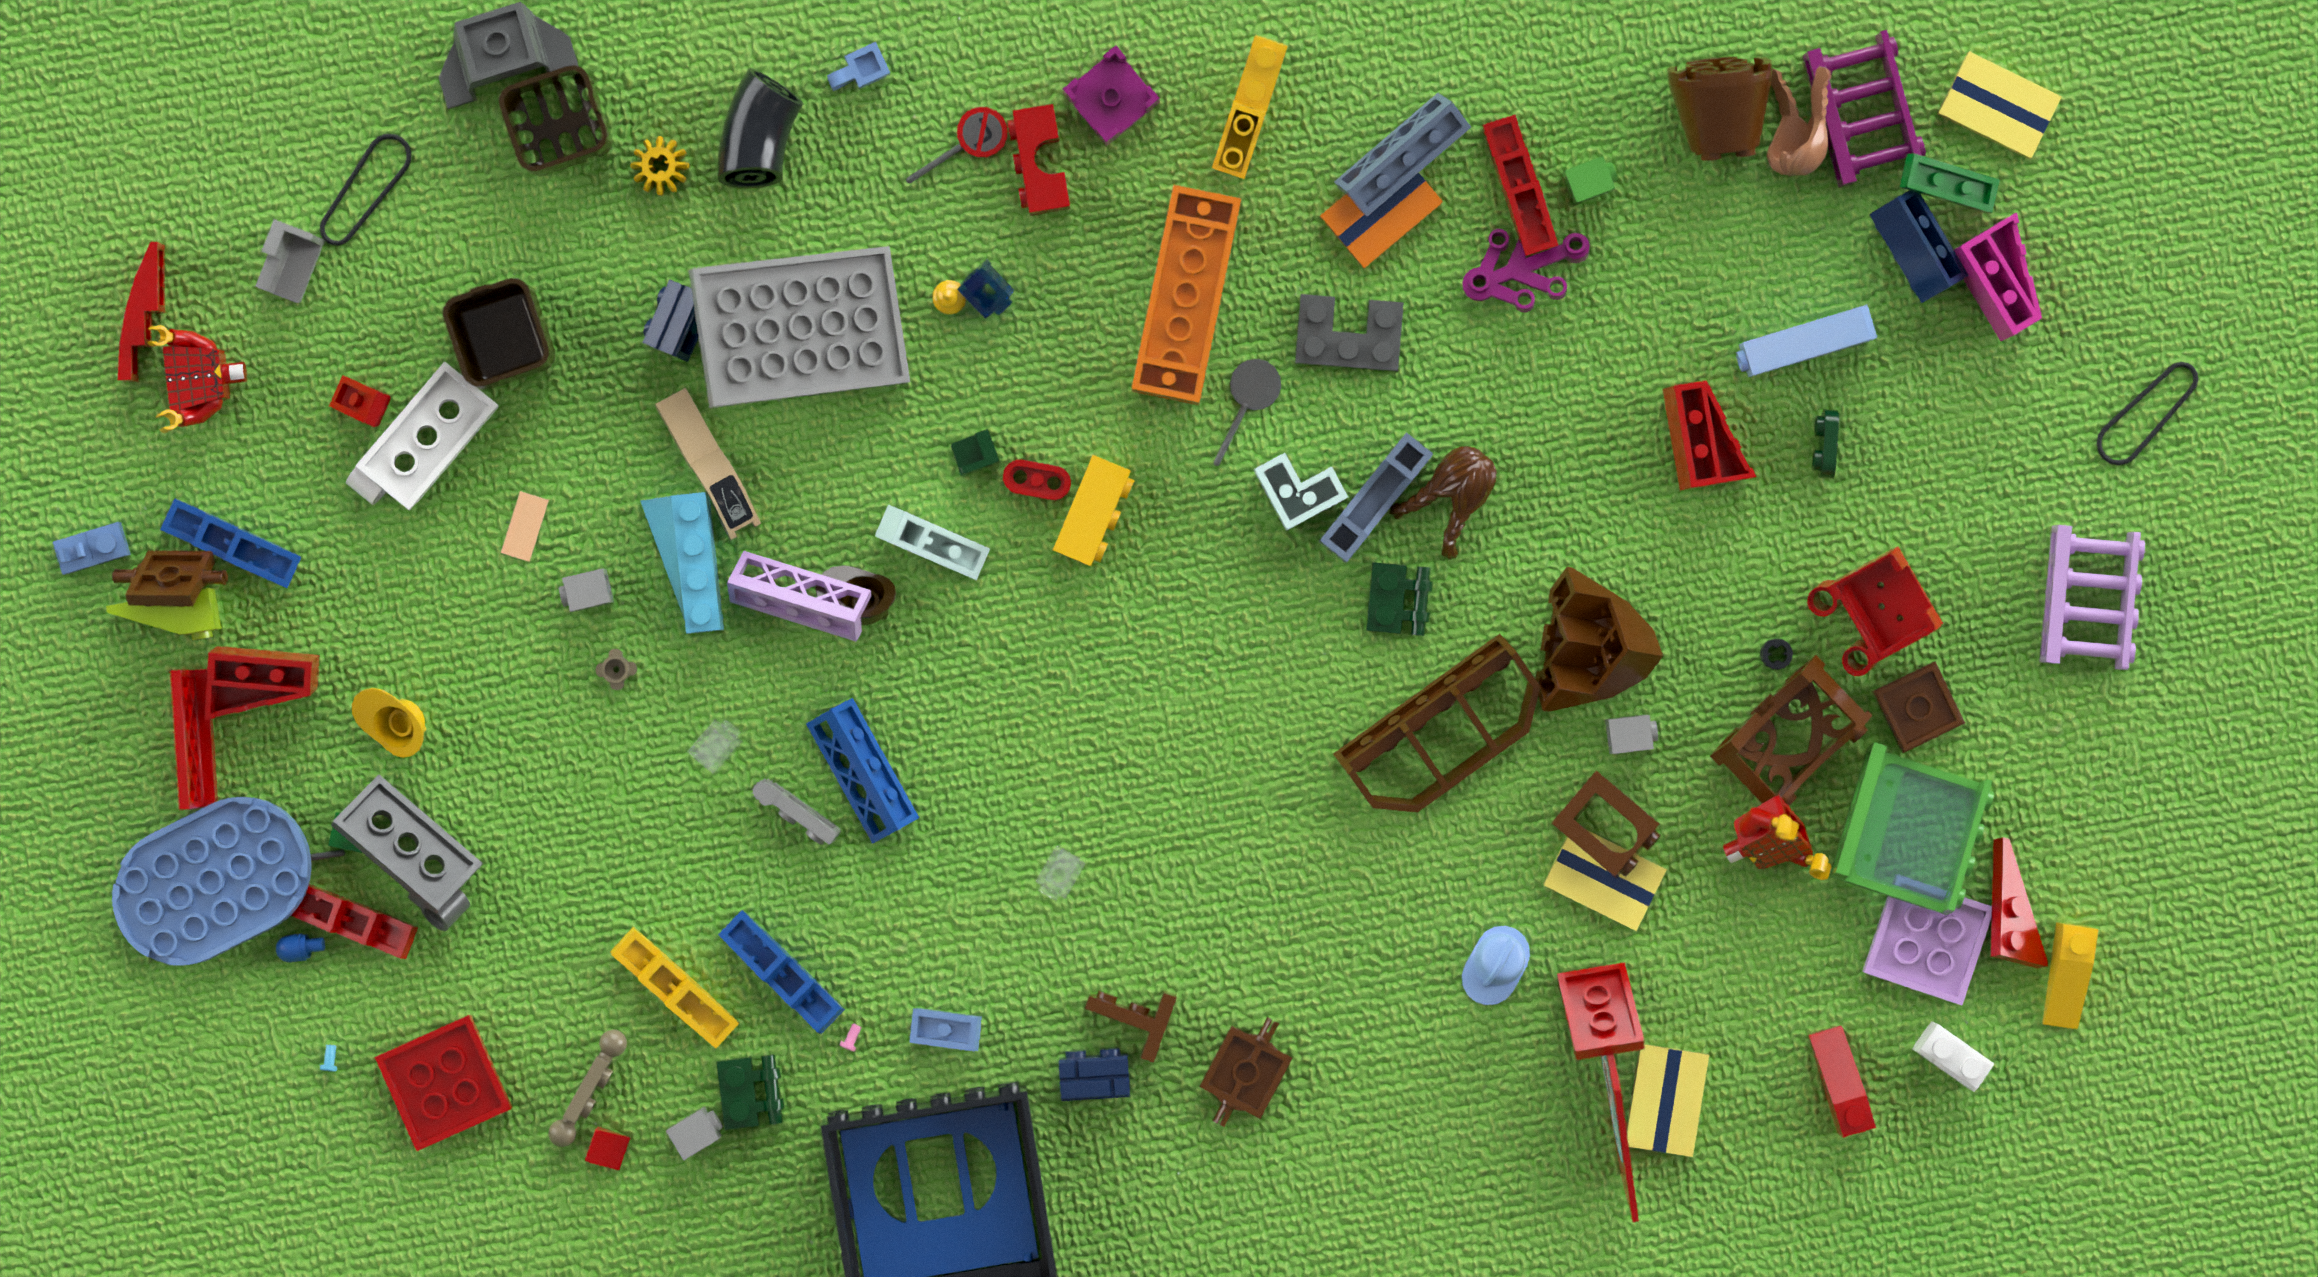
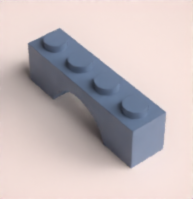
M1406 432L1318 542L1346 563L1432 457L1433 453Z

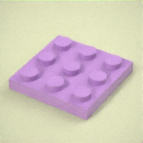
M1896 874L1892 881V885L1938 900H1943L1947 892ZM1887 896L1862 972L1963 1005L1992 918V906L1964 897L1960 909L1955 908L1954 912L1944 915Z

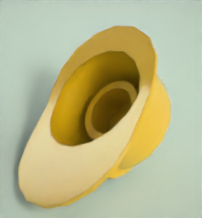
M376 688L364 689L355 696L352 702V715L358 726L395 756L402 758L410 757L420 750L426 727L423 712L415 703L404 699L398 700L386 691Z

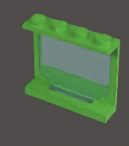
M1874 742L1867 747L1829 877L1934 912L1949 915L1955 911V908L1960 909L1965 897L1966 890L1961 887L1964 877L1971 874L1975 863V857L1971 856L1974 843L1979 844L1984 832L1985 825L1980 822L1983 812H1988L1993 801L1994 792L1990 791L1992 781L1985 779L1978 783L1886 752L1888 746Z

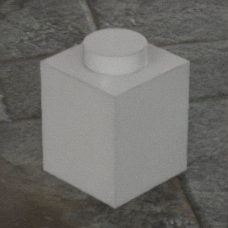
M602 568L562 578L564 586H559L560 598L564 607L569 606L570 612L614 603L607 569Z
M1644 714L1605 719L1609 754L1654 749L1653 742L1658 741V729L1656 721H1650V715Z
M704 1106L669 1127L666 1133L684 1161L720 1139L722 1134L719 1130L723 1126L713 1110L708 1112Z

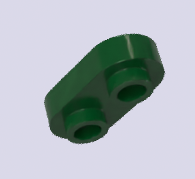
M1823 409L1822 416H1816L1814 435L1820 436L1819 450L1813 451L1812 470L1818 471L1819 478L1833 479L1835 476L1839 433L1838 410Z

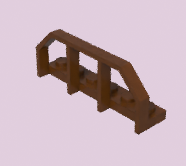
M1499 633L1333 753V755L1372 808L1418 813L1529 733L1540 685L1517 651ZM1513 660L1527 681L1518 723L1493 740L1463 695L1477 689L1486 678L1495 672L1505 669L1510 664V661ZM1457 700L1487 745L1442 776L1412 732L1422 729L1428 720L1439 712L1451 708ZM1407 737L1437 781L1412 799L1371 795L1356 772L1365 770L1371 764V761L1384 752L1393 750L1399 741Z

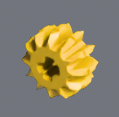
M662 136L657 137L656 147L654 148L648 139L644 140V146L648 151L644 154L641 150L635 149L634 154L642 159V161L630 164L633 170H642L635 175V182L640 183L647 179L643 190L647 193L656 184V192L659 196L664 195V185L666 184L673 193L676 192L677 187L673 183L675 178L682 183L687 181V178L680 174L679 170L690 169L689 163L678 162L687 155L686 151L680 149L674 152L677 142L673 139L664 148L665 142ZM663 158H666L667 161L664 162L668 166L666 172L660 170L657 174H654L653 171H656V169L652 166L655 160L661 162Z

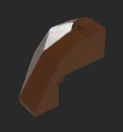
M1572 567L1565 568L1550 589L1548 603L1552 604L1553 612L1551 624H1544L1540 650L1546 651L1543 669L1537 671L1535 679L1540 685L1538 697L1542 709L1547 712L1612 698L1646 679L1663 657L1655 631L1628 601Z

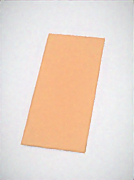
M520 491L501 553L530 562L549 500Z

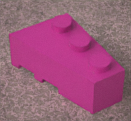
M2017 212L1954 249L1969 275L1963 280L2000 341L2016 335L2042 319L2033 278L2029 276L2025 255H2027L2025 244L2021 242L2017 226L2019 223Z

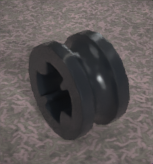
M1783 639L1768 640L1760 650L1761 661L1770 669L1779 670L1785 668L1790 664L1793 657L1791 646ZM1771 646L1774 648L1782 646L1785 652L1781 654L1785 655V658L1782 662L1779 660L1770 662L1768 656L1771 654L1768 653V649Z

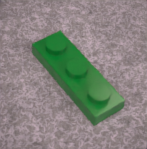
M1907 154L1900 188L1983 213H1992L2000 179L1918 154Z

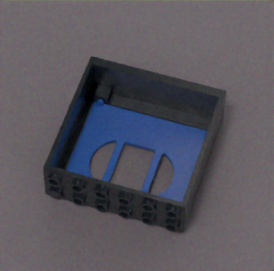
M1018 1081L998 1084V1090L985 1092L984 1087L965 1089L964 1096L951 1098V1093L945 1092L930 1095L929 1102L917 1103L916 1098L896 1101V1107L883 1109L882 1104H873L862 1107L861 1113L849 1115L848 1109L829 1112L827 1119H822L820 1127L845 1277H860L851 1218L855 1221L864 1277H1057L1026 1085L1019 1086ZM1013 1101H1017L1042 1254L1041 1259H1036L1039 1257ZM837 1130H840L851 1198L847 1197ZM964 1133L975 1136L986 1145L993 1156L996 1166L994 1190L989 1200L979 1210L975 1209L963 1139ZM951 1134L953 1136L965 1212L961 1215L918 1221L905 1142ZM890 1145H893L896 1151L907 1218L906 1222H901L889 1215L880 1205L874 1190L873 1175L880 1156Z

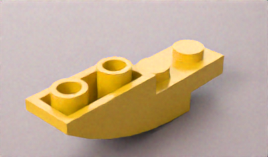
M1255 35L1212 169L1245 179L1288 45Z

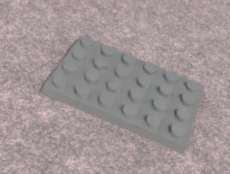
M890 246L692 268L689 270L710 408L899 385L910 382Z

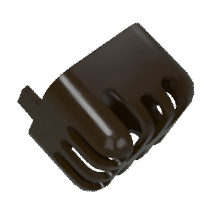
M565 66L523 80L504 88L500 94L499 107L517 160L532 175L539 177L547 176L550 173L567 169L570 166L585 163L589 157H602L606 155L612 147L613 138L607 127V118L600 106V98L593 86L594 81L579 66ZM569 75L573 77L583 104L581 111L576 113L571 111L559 78ZM550 84L554 85L563 109L561 118L553 119L551 117L541 87ZM586 88L590 101H586L582 97V93ZM529 91L535 92L544 118L541 125L535 126L532 124L521 94ZM591 109L596 114L597 120L595 121L589 117ZM513 112H525L527 115L526 121L522 124H515L512 117ZM586 125L592 130L596 146L584 150L579 136V129ZM599 127L602 132L601 140L597 139L595 135ZM531 131L533 134L532 142L522 144L518 132ZM563 132L571 134L577 153L564 156L559 142V137ZM543 139L551 140L557 155L556 160L545 163L540 150V142ZM526 151H538L540 154L539 161L528 163L525 155Z

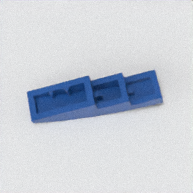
M174 498L160 530L189 542L195 547L204 551H212L213 555L285 588H288L301 560V556L176 498Z
M741 910L718 934L761 980L768 983L817 1033L822 1034L845 1010L745 911Z

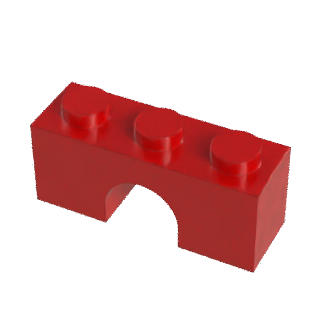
M1053 104L1012 110L1014 119L1007 120L1010 141L1017 140L1019 153L1013 154L1016 175L1023 174L1025 187L1018 188L1021 208H1028L1030 216L1069 210L1070 202L1065 172L1048 174L1041 171L1035 163L1036 153L1043 145L1059 142Z

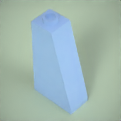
M1864 305L1739 344L1740 351L1736 352V358L1741 372L1747 371L1748 377H1752L1867 343L1876 339L1877 335L1868 305Z

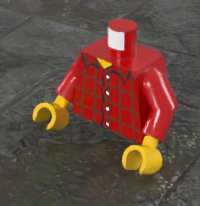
M161 325L148 328V330H157L160 333V340L158 342L147 341V343L153 347L163 346L169 409L157 414L156 418L161 416L167 417L170 421V426L159 429L160 432L167 433L177 426L185 427L204 423L222 408L223 401L230 399L229 384L247 382L245 362L226 363L225 351L217 349L214 341L194 331L168 330Z
M1779 795L1758 807L1751 808L1746 814L1735 819L1734 827L1737 839L1723 845L1724 852L1730 863L1748 857L1758 869H1766L1784 862H1792L1802 867L1811 865L1809 870L1811 876L1820 880L1828 879L1832 867L1827 856L1823 853H1816L1813 856L1805 824Z

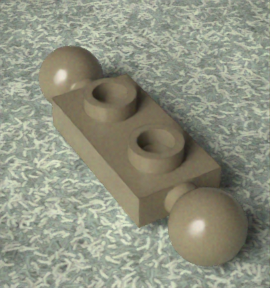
M608 1030L601 1036L599 1041L601 1052L587 1072L565 1111L563 1119L555 1121L549 1128V1139L554 1145L566 1147L575 1140L576 1129L574 1126L580 1117L587 1119L596 1103L592 1099L597 1087L604 1089L613 1073L608 1068L612 1058L621 1055L627 1047V1040L622 1032Z

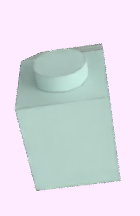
M890 505L887 506L875 534V537L977 580L990 548Z

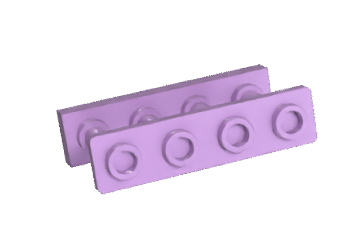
M2052 526L2039 662L2060 664V657H2065V654L2115 658V669L2128 670L2129 663L2133 664L2136 646L2135 643H2131L2132 629L2137 628L2139 611L2134 608L2135 595L2140 594L2142 586V576L2137 574L2138 560L2142 561L2145 553V541L2140 540V532H2128L2126 542L2076 538V534H2072V526ZM2075 551L2125 556L2123 576L2073 572L2072 568H2068L2069 556L2074 554ZM2072 586L2122 590L2120 611L2070 606L2069 602H2065L2066 589H2071ZM2069 620L2119 624L2117 645L2069 641L2066 637L2062 636L2063 623H2068Z

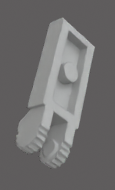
M763 779L757 782L756 785H753L752 793L756 800L758 799L764 806L774 804L780 809L778 814L791 824L798 822L807 828L806 834L815 842L821 845L826 842L830 845L841 833V829L776 782L773 783V780Z

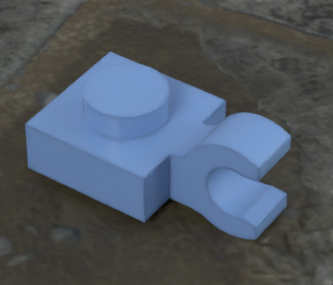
M874 42L844 56L848 66L827 75V79L833 91L846 86L854 80L859 89L889 76L890 71L877 43Z

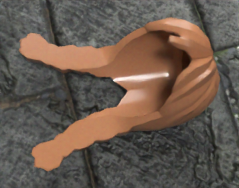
M1819 66L1816 70L1811 88L1812 116L1808 124L1799 117L1795 98L1792 96L1790 88L1786 86V81L1782 79V73L1772 69L1771 85L1775 91L1782 118L1769 145L1767 159L1772 169L1781 175H1808L1820 166L1826 156L1828 148L1827 128L1825 125L1826 106L1828 105V91L1826 87L1832 76L1830 75V70L1825 67Z

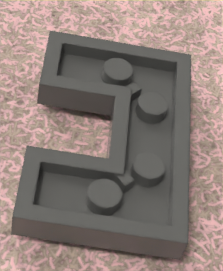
M1300 295L1295 364L1398 372L1404 302L1369 300L1366 334L1332 331L1335 297Z

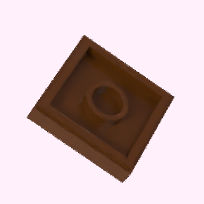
M1935 661L1872 691L1901 753H1905L1965 724Z

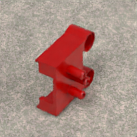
M1899 546L1837 580L1822 581L1810 591L1807 597L1809 609L1813 614L1822 617L1831 615L1843 604L1863 639L1852 644L1842 656L1843 668L1853 676L1865 675L1882 659L1935 632L1943 624ZM1820 591L1830 593L1833 598V605H1826L1821 601ZM1854 651L1863 652L1867 656L1868 664L1858 663L1855 660Z

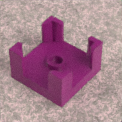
M1117 45L1105 53L1103 60L1078 80L1075 78L1063 88V94L1106 146L1160 103L1158 95L1138 76Z

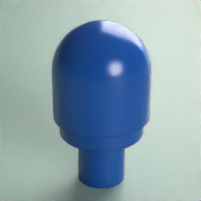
M302 933L283 936L276 944L277 956L282 961L289 963L305 961L306 958L311 957L312 952L325 950L323 937L310 939L307 934L303 935Z

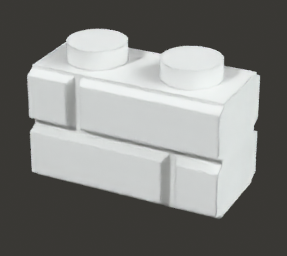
M1933 1021L1927 1026L1912 1050L1973 1092L1978 1089L1994 1065L1993 1062Z

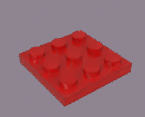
M471 1014L374 1057L416 1152L513 1108Z

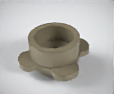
M619 649L610 650L609 657L603 663L596 666V674L610 682V687L614 690L622 689L624 681L637 672L636 664L626 660ZM615 666H618L620 669L618 673L613 671Z

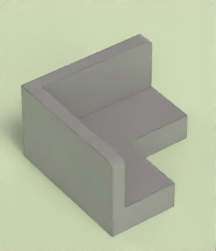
M274 219L261 251L268 255L255 287L295 303H300L325 240Z

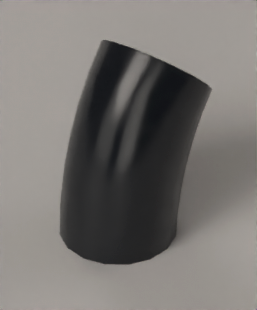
M753 68L747 70L735 92L724 121L720 139L718 181L723 185L733 188H761L776 184L783 179V162L787 140L794 121L804 105L786 87Z

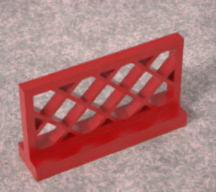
M207 669L170 670L179 810L206 807L218 801L213 719L204 721Z

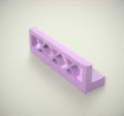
M743 551L727 581L731 603L856 642L862 632L860 617L871 597V590L746 551ZM748 564L760 567L764 574L753 578L743 575ZM789 576L794 579L796 584L783 588L777 586L774 579ZM817 585L824 587L827 594L815 598L809 596L805 589ZM848 595L859 598L854 609L841 606L837 599Z

